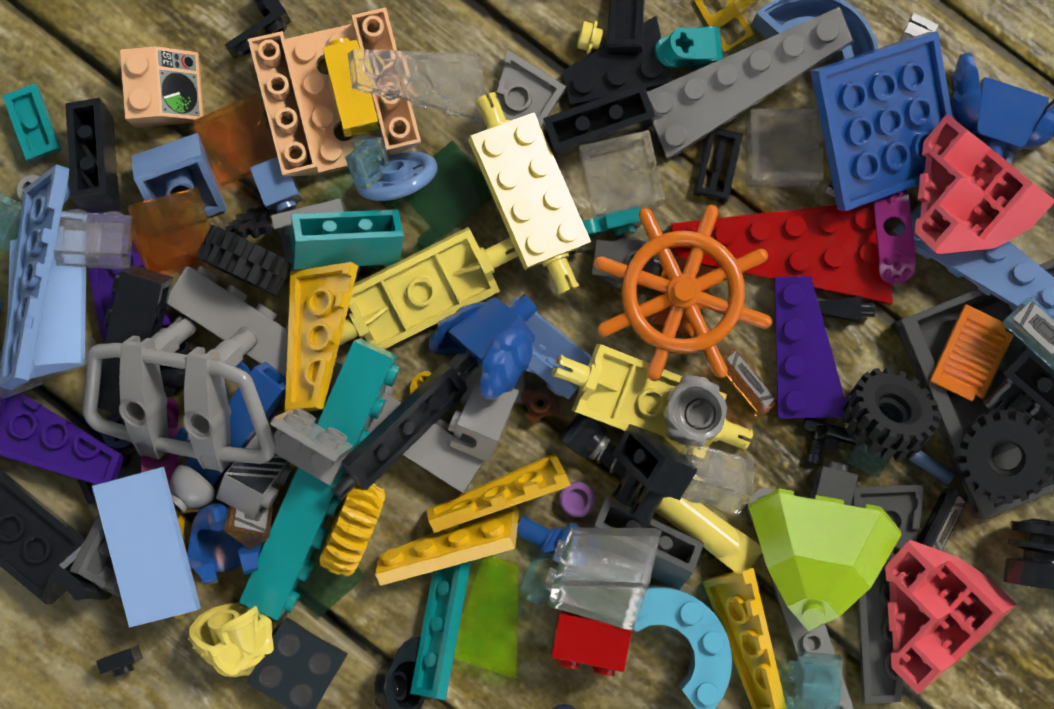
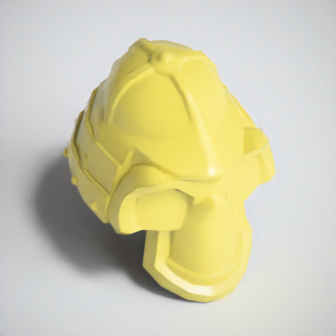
M229 603L213 607L199 615L189 627L188 640L193 645L192 648L208 664L212 665L217 673L225 677L249 676L256 664L265 657V654H270L274 650L272 621L268 616L260 613L257 606L249 608L241 603Z

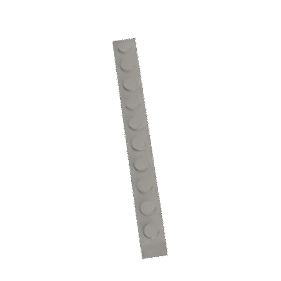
M186 266L170 291L168 304L223 340L230 339L243 326L246 327V330L248 327L252 328L258 335V343L246 354L261 364L264 362L269 363L286 377L288 324L284 328L275 322L274 319L277 314L260 303L256 309L245 303L247 295L232 285H229L226 290L217 285L215 281L218 276L204 267L200 266L195 271L191 267ZM335 361L326 402L343 366L338 361ZM388 385L382 395V399L386 400L383 411L377 420L372 418L367 429L368 432H372L402 403L392 397L395 390ZM439 419L403 455L460 492L465 493L485 461L450 447L453 438L452 431L448 430L449 424Z

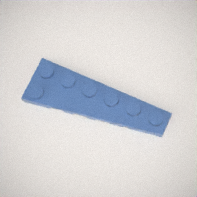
M57 164L27 186L23 193L0 368V387L13 390L29 381L34 371L33 356L62 207L71 194L70 183H68L70 169Z
M922 203L911 213L916 253L928 260L930 258L947 267V271L960 278L962 276L979 286L978 290L988 296L991 294L1009 304V308L1017 313L1030 301H1033L1054 321V277L1010 241L993 249L938 254L915 234V222L921 216ZM902 222L893 230L892 236H899L904 232Z

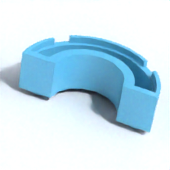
M659 585L642 586L641 589H636L640 597L634 604L637 606V609L632 612V615L635 616L634 619L630 620V623L633 624L632 627L636 632L651 625H666L679 630L685 636L690 646L691 662L687 674L678 685L696 709H715L728 687L732 669L730 643L721 622L703 602L683 590Z

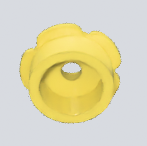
M596 20L593 23L583 21L576 48L585 50L586 54H590L591 49L598 50L601 42L603 29L597 28L598 22Z

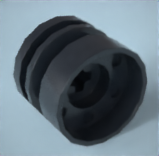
M1033 518L1023 521H1010L1009 530L1026 532L1025 541L1008 539L1009 545L1024 550L1023 557L1006 558L1003 582L1054 590V521Z

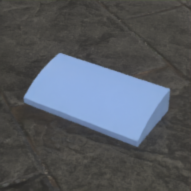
M83 232L57 233L33 356L35 366L30 379L85 365L87 235ZM17 239L10 241L8 307Z

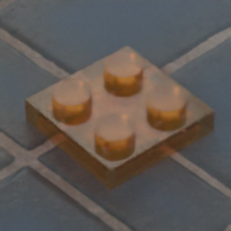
M257 93L192 121L222 187L252 174L250 167L278 157L269 121Z
M198 187L129 205L128 212L150 270L161 272L201 261L196 258V255L211 224Z

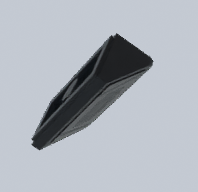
M943 488L916 542L943 551L967 503V497L956 488Z

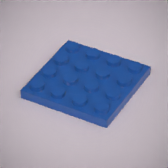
M927 32L811 70L837 209L847 211L919 185L920 174L925 173L926 157L922 155L924 140L946 114L953 118L938 32Z

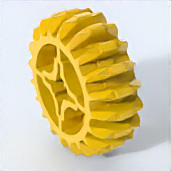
M375 483L367 490L356 485L343 498L319 559L320 566L329 569V572L337 575L342 574L347 577L355 572L380 516L385 500L384 489L377 487Z

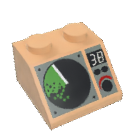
M156 46L120 50L125 119L135 128L204 122L198 52Z

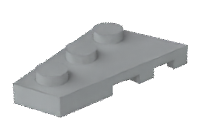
M507 50L497 89V99L505 118L512 121L535 112L542 128L543 118L551 114L564 94L566 86Z

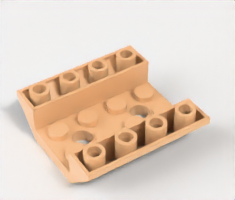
M386 7L352 15V24L288 39H284L283 31L248 39L282 176L323 175L373 163L421 144ZM339 38H349V41L358 40L379 126L378 130L356 134L348 141H340L334 135L335 129L341 125L330 78L329 75L322 74L317 69L318 63L324 59L322 47L329 46V42Z

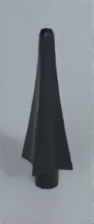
M862 296L818 301L823 316L856 323L861 321V317L875 316V303H861Z

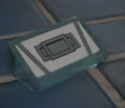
M1027 297L1003 323L1054 371V316L1033 297Z

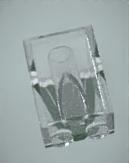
M569 528L566 542L558 540L553 561L559 563L558 570L550 568L544 589L551 591L547 606L633 631L648 590L662 530L655 528Z

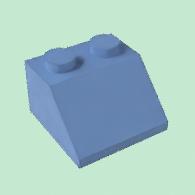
M198 133L131 156L133 179L161 233L227 210L210 158Z

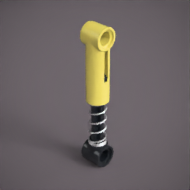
M577 413L558 438V440L583 459L592 458V460L597 461V464H604L610 469V474L616 473L622 478L627 470L612 455L616 447L605 436L607 431L587 416ZM644 485L642 486V488H641V490H640L639 492H642V491H643V489H644V487H645ZM685 491L680 500L671 497L664 498L656 511L658 515L674 527H677L684 534L704 543L703 548L733 572L752 568L762 554L759 544L738 529L732 527L687 491Z

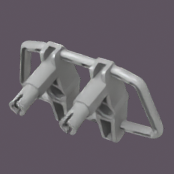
M179 316L167 328L159 330L151 338H146L142 342L139 336L133 335L123 343L98 344L90 349L85 379L83 416L88 425L94 430L133 443L141 457L148 456L159 460L165 453L196 458L202 469L217 470L220 473L231 462L263 464L273 458L276 452V443L253 379L246 371L236 367L243 360V356L258 343V335L252 328L248 327L246 330L245 326L241 327L230 339L222 341L207 354H205L204 348L196 347L188 355L175 352L179 350L180 344L195 333L196 327L189 317L186 316L183 319V316ZM106 358H120L119 386L121 404L119 405V412L125 425L104 419L97 411L102 361ZM160 365L185 369V417L183 424L188 432L190 442L170 439L168 436L167 396L164 392ZM224 379L238 384L261 449L231 447V409L228 404Z

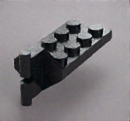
M0 469V567L45 604L54 603L66 591L77 601L110 599L111 593L69 572L86 538Z

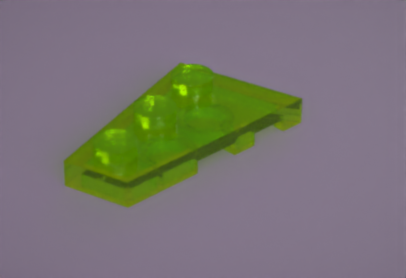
M493 555L482 559L459 625L454 658L517 679L518 564Z

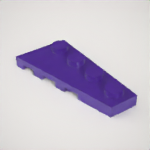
M811 276L774 277L778 418L842 417L844 411H841L845 402V397Z
M0 388V456L95 485L117 479L125 457L124 455L18 390Z

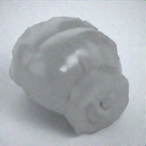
M683 375L679 385L668 394V404L663 413L667 424L666 436L680 444L702 447L707 440H712L722 430L727 413L726 401L719 393V385L710 382L705 377Z

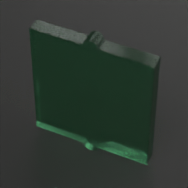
M326 539L320 550L314 549L310 558L311 561L315 562L308 579L305 582L301 580L296 589V592L300 594L299 599H303L319 618L366 577L358 566L355 572L348 577L342 574H334L329 572V569L320 566L319 559Z

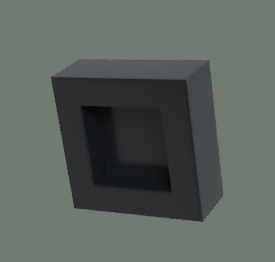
M139 645L101 658L96 663L100 675L112 671L113 676L116 677L135 670L133 663L143 659Z

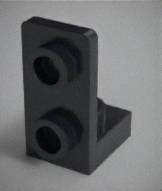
M253 0L265 18L224 45L233 59L238 56L246 57L251 54L248 39L281 31L284 32L287 29V24L292 21L279 0Z

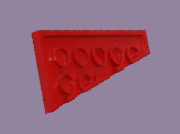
M873 202L847 211L838 210L837 205L716 219L710 237L725 246L735 259L741 258L757 249L767 251L768 259L764 263L742 272L744 275L759 276L773 281L774 277L811 276L815 290L835 292L849 297L862 296L863 299L877 301L878 303L893 304L891 285L883 281L879 275ZM701 220L671 223L670 231L697 232ZM673 248L674 258L678 256L687 259L691 248ZM704 254L701 265L719 268L712 258Z

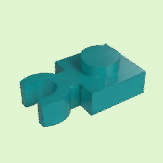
M640 208L582 221L589 237L614 232L615 237L628 236L636 233L635 228L640 227L642 224L638 216Z

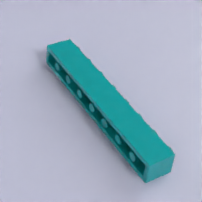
M361 338L354 340L317 425L326 430L328 427H332L344 433L348 437L346 442L354 446L351 450L352 452L371 433L367 429L372 418L377 420L381 415L386 400L382 399V395L386 386L392 387L399 375L401 367L396 366L400 356ZM342 466L331 485L324 483L298 467L258 557V571L251 573L239 603L249 608L257 606L260 613L277 621L286 612L290 614L293 612L300 598V594L296 592L301 580L305 582L308 579L315 563L310 560L315 548L320 550L328 535L329 530L324 528L328 517H335L341 506L342 500L333 494L331 488L346 476L344 466Z

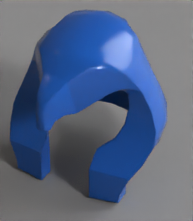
M226 503L210 504L199 510L193 519L187 557L191 571L195 575L200 576L203 585L217 583L216 574L229 572L240 567L243 568L244 575L258 571L257 561L262 551V542L253 530L234 526L236 509Z

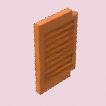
M967 304L963 305L929 382L970 402L973 401L975 396L984 400L1013 338L1012 334L1005 331L1008 324Z

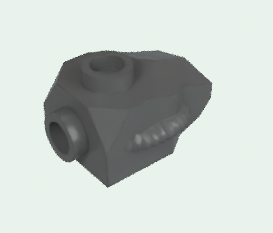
M629 236L616 237L611 241L597 240L594 261L596 258L603 256L628 265L636 252L647 242ZM654 256L642 270L659 276L661 264L659 258ZM593 261L591 275L604 278L612 287L621 289L623 279L597 270ZM637 284V289L649 290V288Z

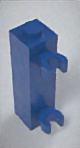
M241 361L236 367L246 371L253 379L268 420L285 397L286 377L267 362L254 367L250 371L247 365ZM239 388L228 402L231 409V447L246 448L256 435V431ZM181 427L173 439L190 442L188 432L185 428ZM189 457L184 465L198 472L214 487L223 480L224 474L234 462H231L222 473L217 470L202 469L196 458Z

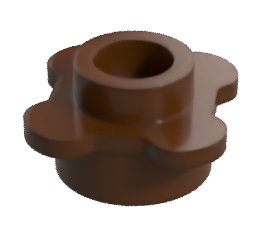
M546 383L542 384L539 389L533 391L526 389L521 394V401L526 404L528 410L527 419L532 423H538L541 418L546 416L556 417L560 412V406L555 403L553 392L547 387ZM538 400H542L544 402V405L542 407H539L537 405Z

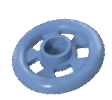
M403 152L380 159L360 173L356 180V190L360 196L372 201H388L405 197L422 189L435 177L438 169L437 162L431 155L423 152Z

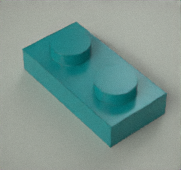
M34 83L2 96L26 161L31 163L62 151L38 85Z

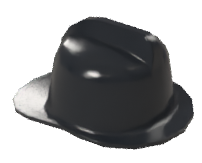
M421 636L411 637L405 641L397 651L393 661L385 664L378 670L374 680V693L376 696L375 705L379 708H422L425 696L410 694Z

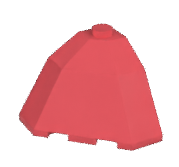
M948 114L945 115L923 142L922 155L926 157L925 173L920 174L918 200L922 202L921 216L915 222V234L938 254L996 248L1030 230L1054 203V199Z
M912 540L908 541L885 566L886 581H889L890 591L888 619L889 631H892L893 652H891L892 669L917 695L920 694L968 653L1017 604L991 578L959 557Z

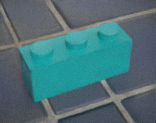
M398 209L291 214L289 243L294 270L352 262L358 266L390 265L400 261L404 234Z

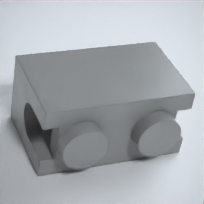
M479 375L474 388L467 386V391L463 394L460 405L465 407L463 412L456 410L448 428L449 431L454 432L450 447L490 462L511 414L519 390L513 388L512 391L505 392L496 399H486L482 397L480 392L482 375Z

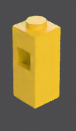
M349 38L332 40L329 42V46L322 48L344 137L378 130V118L358 40L349 41Z

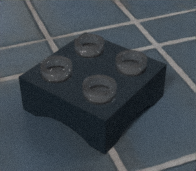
M287 617L282 621L273 637L274 650L270 654H265V657L256 665L246 683L290 709H316L348 653L319 638Z

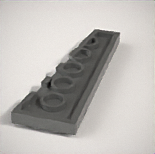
M923 484L855 487L851 506L865 508L866 504L881 506L901 530L899 541L872 587L857 600L862 702L865 704L901 702L903 679L891 666L893 638L892 631H889L888 602H890L889 581H886L885 566L908 541L916 542L922 510Z

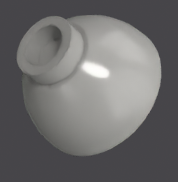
M186 465L177 466L170 480V492L177 511L183 514L187 509H200L211 504L216 499L215 489L203 476Z

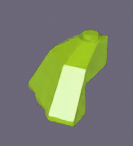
M780 488L749 504V510L767 569L787 607L808 631L840 617L872 587L901 537V530L881 506L866 504L865 508L845 505L844 500L819 495H816L815 499L795 496L794 491Z

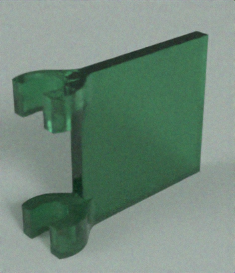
M453 140L432 156L437 162L438 169L435 177L425 187L402 198L381 201L387 210H393L406 199L429 225L430 229L417 238V245L421 250L441 241L493 198L484 176Z

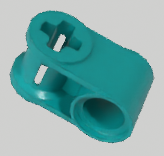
M716 26L677 28L670 36L662 37L656 42L654 46L655 58L664 67H693L696 69L723 59L720 28Z

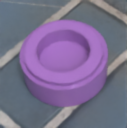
M572 482L570 483L571 486L563 488L561 491L560 505L568 515L583 517L593 509L595 495L587 484Z

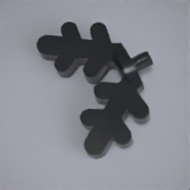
M265 205L259 206L256 209L249 208L244 215L243 213L235 215L236 219L233 220V225L225 227L226 231H236V235L247 238L248 235L258 238L261 235H268L274 232L272 224L267 223V220H265L267 219L266 215L269 214V210Z

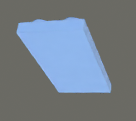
M164 467L92 486L129 628L201 609Z

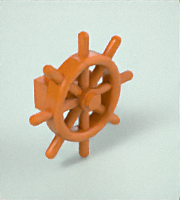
M708 205L705 208L697 232L674 231L665 234L662 233L652 211L649 208H642L638 216L650 241L636 252L628 265L603 256L596 258L594 261V266L597 270L623 279L621 300L624 313L599 324L598 333L606 337L631 326L642 340L655 348L647 371V377L651 381L660 379L669 353L693 354L701 351L704 352L714 375L718 378H723L727 375L728 368L716 344L732 331L738 320L763 329L769 328L772 324V319L769 315L744 307L745 284L742 272L764 263L768 259V253L764 249H757L741 258L735 259L725 246L710 237L719 214V210L715 205ZM691 248L687 259L678 256L674 258L670 249ZM704 254L712 258L719 268L712 269L701 265ZM656 255L663 267L660 277L642 270L647 262ZM725 280L727 281L728 301L708 294L711 287ZM637 284L661 292V295H654L651 300L638 305ZM703 308L723 314L719 323L710 331L701 314ZM649 316L653 317L650 324L645 319ZM675 335H678L686 339L675 338Z

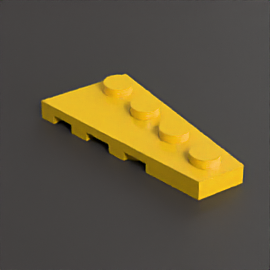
M352 262L290 272L285 411L290 409L295 411L297 408L306 412L324 409L358 270V265Z
M556 453L426 509L428 521L434 533L439 531L448 532L456 529L462 523L571 486Z
M517 505L462 523L454 530L433 532L400 547L389 549L385 553L380 554L375 576L380 586L513 550L516 546L520 510Z
M754 568L714 576L703 581L702 583L714 613L727 634L731 656L752 709H786Z

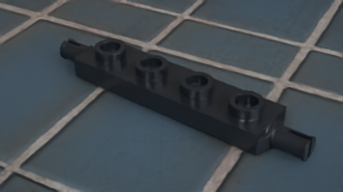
M468 355L457 368L442 363L341 461L346 476L331 488L333 494L338 499L343 500L356 485L367 490L463 396L467 391L465 379L479 367L477 360Z

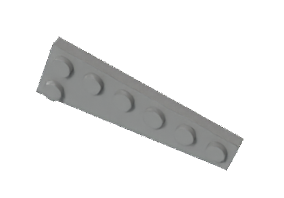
M840 7L647 92L656 116L653 124L666 158L671 159L705 138L710 132L735 119L737 115L749 107L757 105L771 93L793 82L804 72L813 69L854 43Z

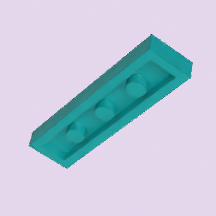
M471 561L433 571L410 694L446 700Z

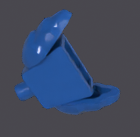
M972 53L960 54L956 69L951 75L953 93L950 97L951 109L958 123L1001 157H1003L1004 151L1016 154L1023 148L1027 150L1038 148L1054 138V99L1046 107L1049 97L987 77L980 81Z
M526 295L521 296L510 308L497 298H491L486 303L479 302L462 306L455 314L438 322L436 330L429 338L430 351L434 354L467 353L471 355L482 366L483 373L480 381L482 397L496 399L503 393L512 391L520 375L529 367L535 335L525 322L538 311V308Z

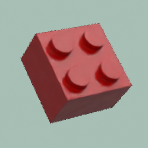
M559 608L551 645V658H556L558 661L557 665L562 667L579 669V664L592 666L594 673L615 676V671L624 672L633 628L620 627L602 616Z

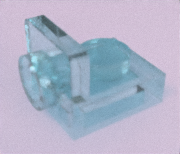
M356 137L352 140L354 150L345 159L356 189H368L383 177L382 173L384 171L389 172L392 169L382 137Z

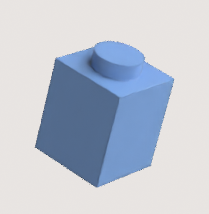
M278 157L250 167L263 203L270 212L276 210L277 214L290 211L297 206L296 202L303 200L294 176H282Z

